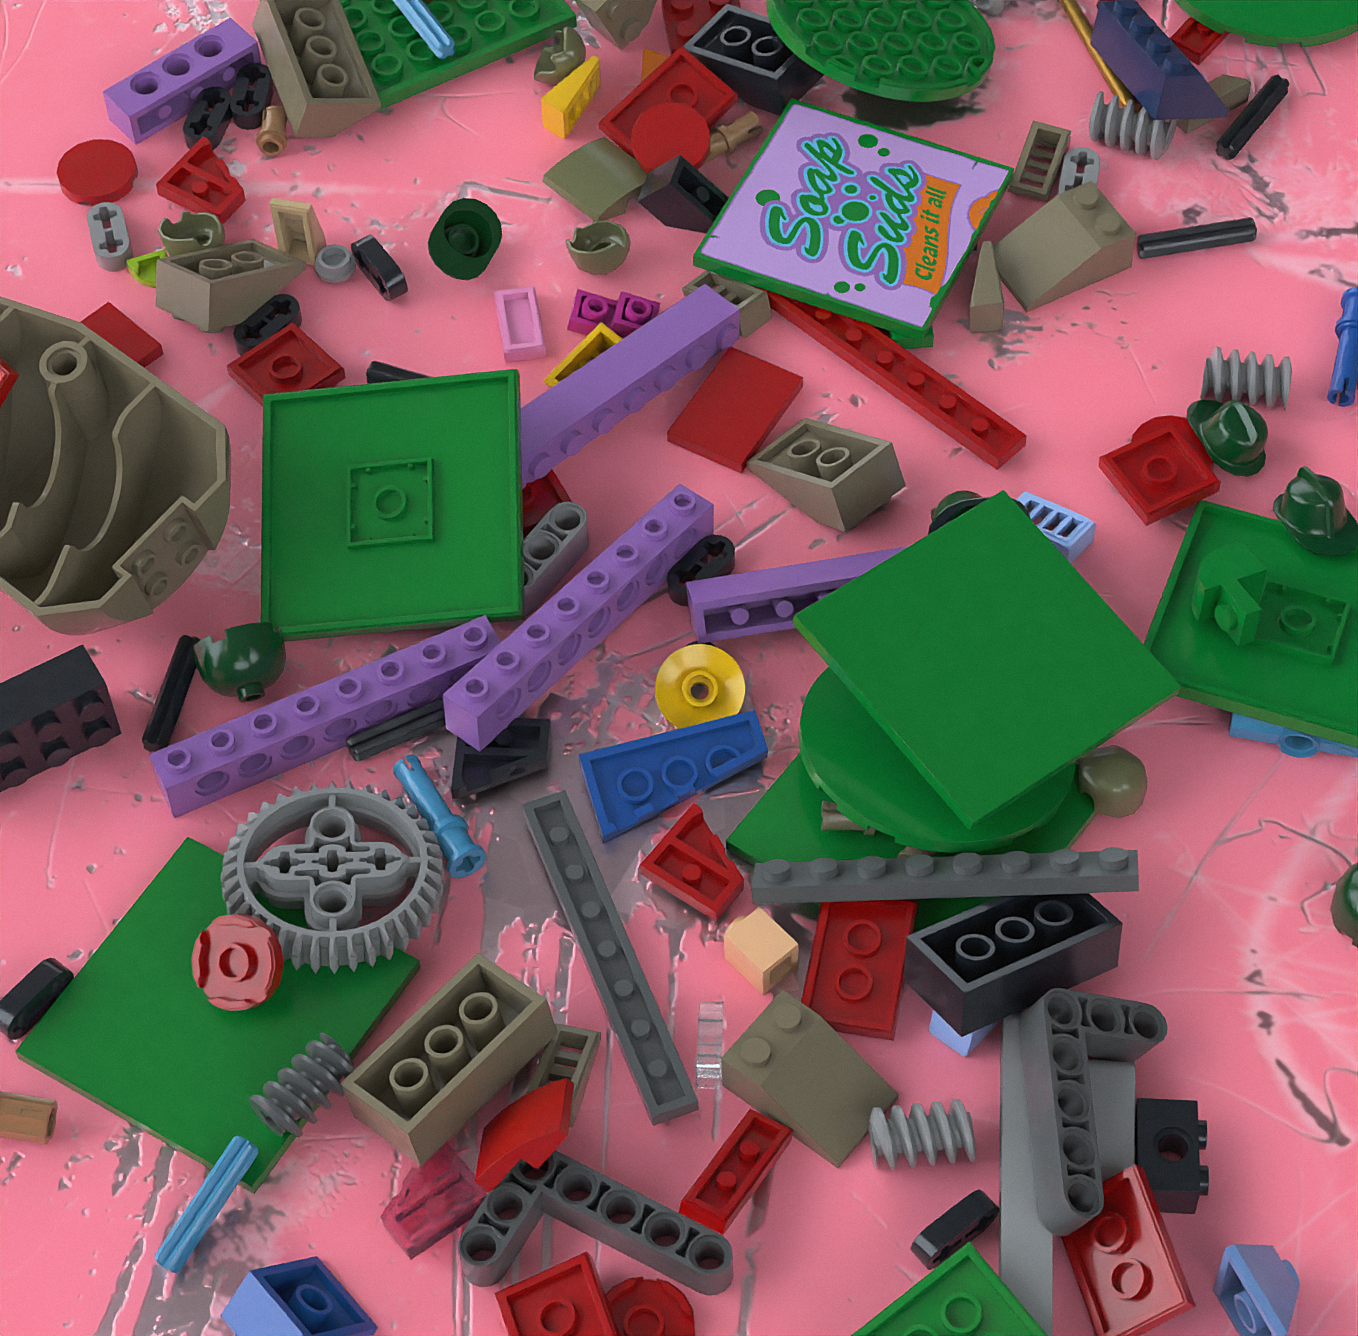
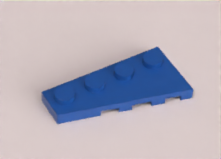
M752 710L579 754L580 768L602 842L605 843L762 761L768 757V748L756 711Z

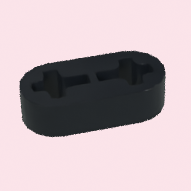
M250 63L239 69L230 108L233 122L241 129L252 130L261 127L263 120L262 112L263 110L266 111V107L271 106L274 84L268 66L261 63ZM257 81L255 88H250V86H253L254 82ZM249 104H252L254 107H251L250 111H248Z
M212 86L202 90L197 95L183 125L185 141L189 149L203 136L211 142L212 150L216 149L221 143L232 119L230 108L231 95L225 88Z
M369 234L351 244V251L358 267L386 301L389 302L408 292L407 282L401 269L373 235Z
M288 294L274 295L246 320L238 324L233 333L238 354L242 356L292 322L300 327L302 316L298 300Z
M714 534L701 539L668 572L667 587L670 599L680 606L689 607L686 585L682 588L679 586L680 582L686 584V582H690L694 578L696 581L729 575L735 567V547L733 542L725 536ZM723 554V559L716 556ZM708 555H711L714 558L708 562Z
M47 958L40 962L0 1000V1032L10 1040H17L28 1033L74 979L73 972L55 958Z
M983 1190L973 1191L928 1225L913 1241L910 1248L911 1252L928 1270L938 1267L969 1241L971 1242L986 1230L998 1216L999 1207Z

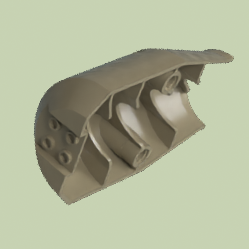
M0 296V357L19 374L18 379L0 408V591L49 629L70 636L97 633L149 616L154 613L153 609L162 604L182 586L198 567L209 550H216L228 520L231 490V444L226 426L81 322Z

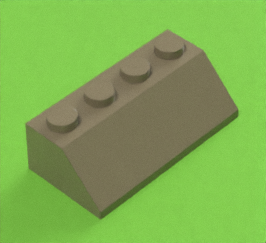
M339 0L259 1L252 26L295 138L334 137L379 110L381 106L380 99Z

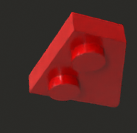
M204 136L156 183L159 196L194 213L206 212L219 218L222 225L246 201L244 189L235 177L230 176L229 168L222 158L218 159L212 150L211 142Z
M693 803L640 864L642 876L715 922L718 921L744 890V878L734 862L730 861L725 855V847L717 834L713 835L704 820L702 809L696 803Z

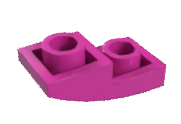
M577 289L566 330L589 335L602 322L624 339L658 316L660 303L623 291L620 292L616 301Z

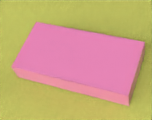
M535 286L494 291L505 363L545 358L546 350Z

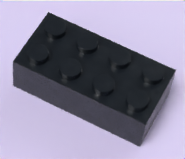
M83 644L0 683V792L10 787L20 786L29 778L52 767L61 766L70 758L93 747L102 746L112 738L122 734L106 682Z
M1090 893L999 896L906 936L904 981L953 1030L963 1037L1030 1007L1053 988L1070 989L1118 967L1123 923Z

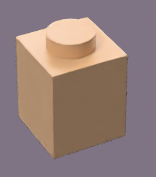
M760 907L747 917L743 915L736 918L728 926L724 934V958L762 995H765L798 968L799 944Z

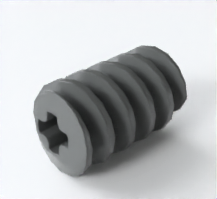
M320 1032L321 1042L313 1040L306 1045L307 1056L297 1054L292 1058L291 1064L293 1069L284 1067L277 1072L279 1083L268 1081L263 1085L265 1097L255 1094L249 1098V1104L258 1118L279 1137H283V1133L287 1131L300 1138L303 1135L297 1122L300 1117L311 1124H315L317 1118L312 1110V1106L316 1104L325 1110H329L332 1107L326 1095L329 1090L340 1097L345 1095L340 1085V1079L346 1078L355 1070L354 1063L342 1047L323 1032Z

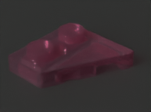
M448 1142L422 1167H412L402 1182L401 1191L398 1195L392 1197L380 1216L384 1228L410 1260L471 1220L489 1193L488 1190L474 1182L475 1174Z

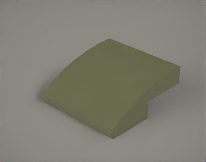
M602 137L583 145L564 157L544 174L542 182L596 222L625 214L628 201L639 197L647 173L639 166L636 159L607 138Z

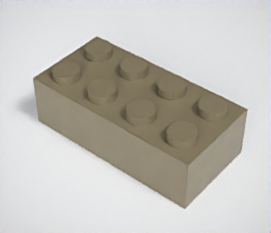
M477 953L347 1076L340 1085L354 1117L422 1167L558 1032L546 998L480 953Z

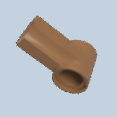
M0 1091V1137L47 1145L48 1141L52 1139L56 1126L57 1101Z

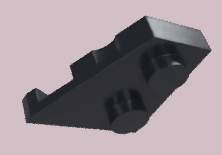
M515 718L508 724L506 729H503L481 751H478L457 736L451 784L452 799H461L547 768L551 737L550 719Z

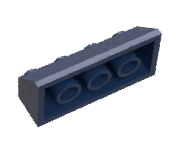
M1136 0L1100 1L1090 45L1154 120L1227 118L1229 110L1203 75L1142 9Z

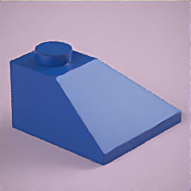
M318 1256L250 1270L220 1315L234 1331L235 1336H371L378 1329V1326Z

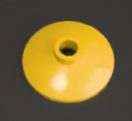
M693 644L676 650L663 662L656 676L655 698L657 705L666 720L678 729L736 715L740 712L745 698V680L739 665L728 653L712 645ZM694 685H704L708 690V695L701 700L695 699L691 694V688Z

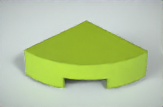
M162 249L128 259L126 263L131 276L136 281L145 286L156 288L157 259L166 258L168 255L166 250Z

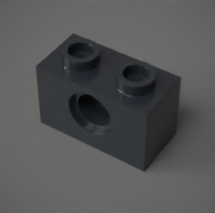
M1137 1098L1135 1105L1134 1164L1144 1169L1160 1213L1195 1214L1199 1197L1207 1196L1209 1189L1208 1165H1200L1199 1150H1206L1207 1121L1198 1120V1101ZM1171 1151L1178 1154L1182 1159L1170 1161L1165 1159L1160 1153Z

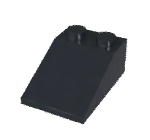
M726 4L683 46L751 107L778 116L782 114L791 98L800 100L824 76V74L800 59L783 43L774 31L769 17Z

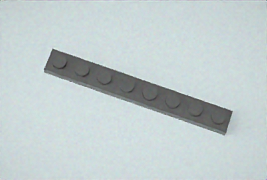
M566 790L522 804V812L652 1126L699 1110L696 1094Z
M1111 847L1102 851L1092 852L1060 849L1053 853L1036 854L1010 851L1004 855H978L967 852L951 857H931L925 854H916L908 858L883 859L879 856H867L860 860L836 861L832 858H818L809 862H788L782 859H774L765 863H755L751 885L753 904L1138 892V850H1124Z

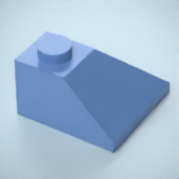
M1233 1244L1224 1249L1213 1292L1239 1336H1287L1299 1293L1300 1282L1293 1265L1287 1259L1281 1260L1273 1245Z

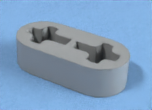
M1077 147L1066 153L1058 194L1089 181H1093L1097 186L1100 157L1095 151L1086 147ZM1078 166H1085L1084 174L1076 173Z
M99 203L93 206L87 213V222L96 261L103 270L110 272L119 271L127 267L126 260L133 258L123 211L115 203ZM110 220L111 228L104 229L103 222ZM116 244L117 252L109 253L108 246Z

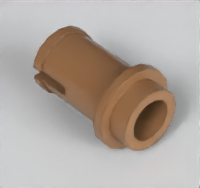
M273 105L266 107V111L263 110L262 128L256 136L258 148L267 156L281 154L287 147L288 141L285 135L286 112L283 108Z

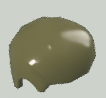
M564 27L563 31L555 32V36L559 38L560 43L557 46H545L534 71V80L550 86H556L585 62L586 47L581 35L575 29Z
M183 211L180 220L176 223H171L169 219L163 218L157 230L170 256L221 246L225 240V230L219 218L206 212L191 214L188 211Z
M610 220L592 222L583 228L576 227L572 241L566 239L565 243L578 269L592 275H607L619 268L625 261L630 251L631 239L622 225Z
M1108 745L1095 748L1080 760L1077 769L1079 793H1087L1091 796L1096 813L1103 816L1122 818L1134 814L1143 804L1148 780L1145 766L1137 756L1120 746Z

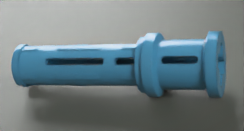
M406 756L411 766L410 769H408L403 759H400L394 765L392 772L402 784L422 818H426L429 831H435L440 850H442L447 860L446 869L451 877L456 879L465 878L477 872L485 863L487 854L482 846L474 844L468 834L469 826L464 818L452 814L417 756Z

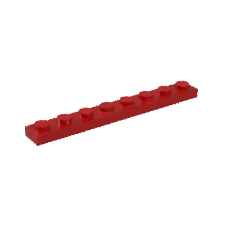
M753 286L768 294L770 308L996 470L1001 468L1026 446V434L872 325Z

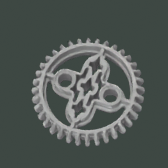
M332 780L328 788L319 789L313 782L310 790L302 792L295 786L290 797L278 793L274 805L263 801L260 813L249 812L248 819L246 820L247 824H238L236 837L230 838L227 846L228 851L224 852L221 884L224 886L222 887L223 901H226L228 915L248 914L264 921L273 929L282 946L283 962L289 958L292 959V964L296 971L304 963L311 964L315 974L321 966H329L335 975L340 965H348L355 972L358 962L365 961L373 968L376 957L379 955L390 961L394 953L393 947L406 951L409 939L419 940L422 927L430 926L432 914L437 913L441 895L444 892V880H442L445 878L443 853L440 850V845H438L435 831H429L426 818H419L415 807L405 809L402 797L390 801V796L386 789L377 795L373 794L369 784L362 790H356L350 781L345 788H337ZM356 824L376 829L398 842L411 857H408L396 846L387 842H361L360 829ZM309 826L305 834V844L275 846L268 850L264 857L259 858L269 846L281 837ZM408 889H412L406 899L388 915L368 925L358 927L361 923L362 907L390 905L397 901ZM253 894H259L271 905L280 909H305L306 923L311 930L294 926L275 917L256 900Z

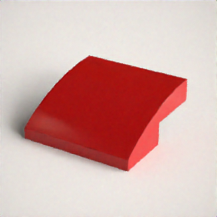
M568 1078L551 1082L523 1095L497 1114L483 1128L474 1182L491 1192L520 1159L538 1169L568 1136L575 1083Z

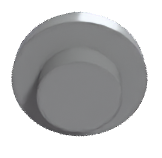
M333 244L320 250L315 261V270L318 277L323 281L339 283L349 279L354 274L356 262L354 256L346 247Z

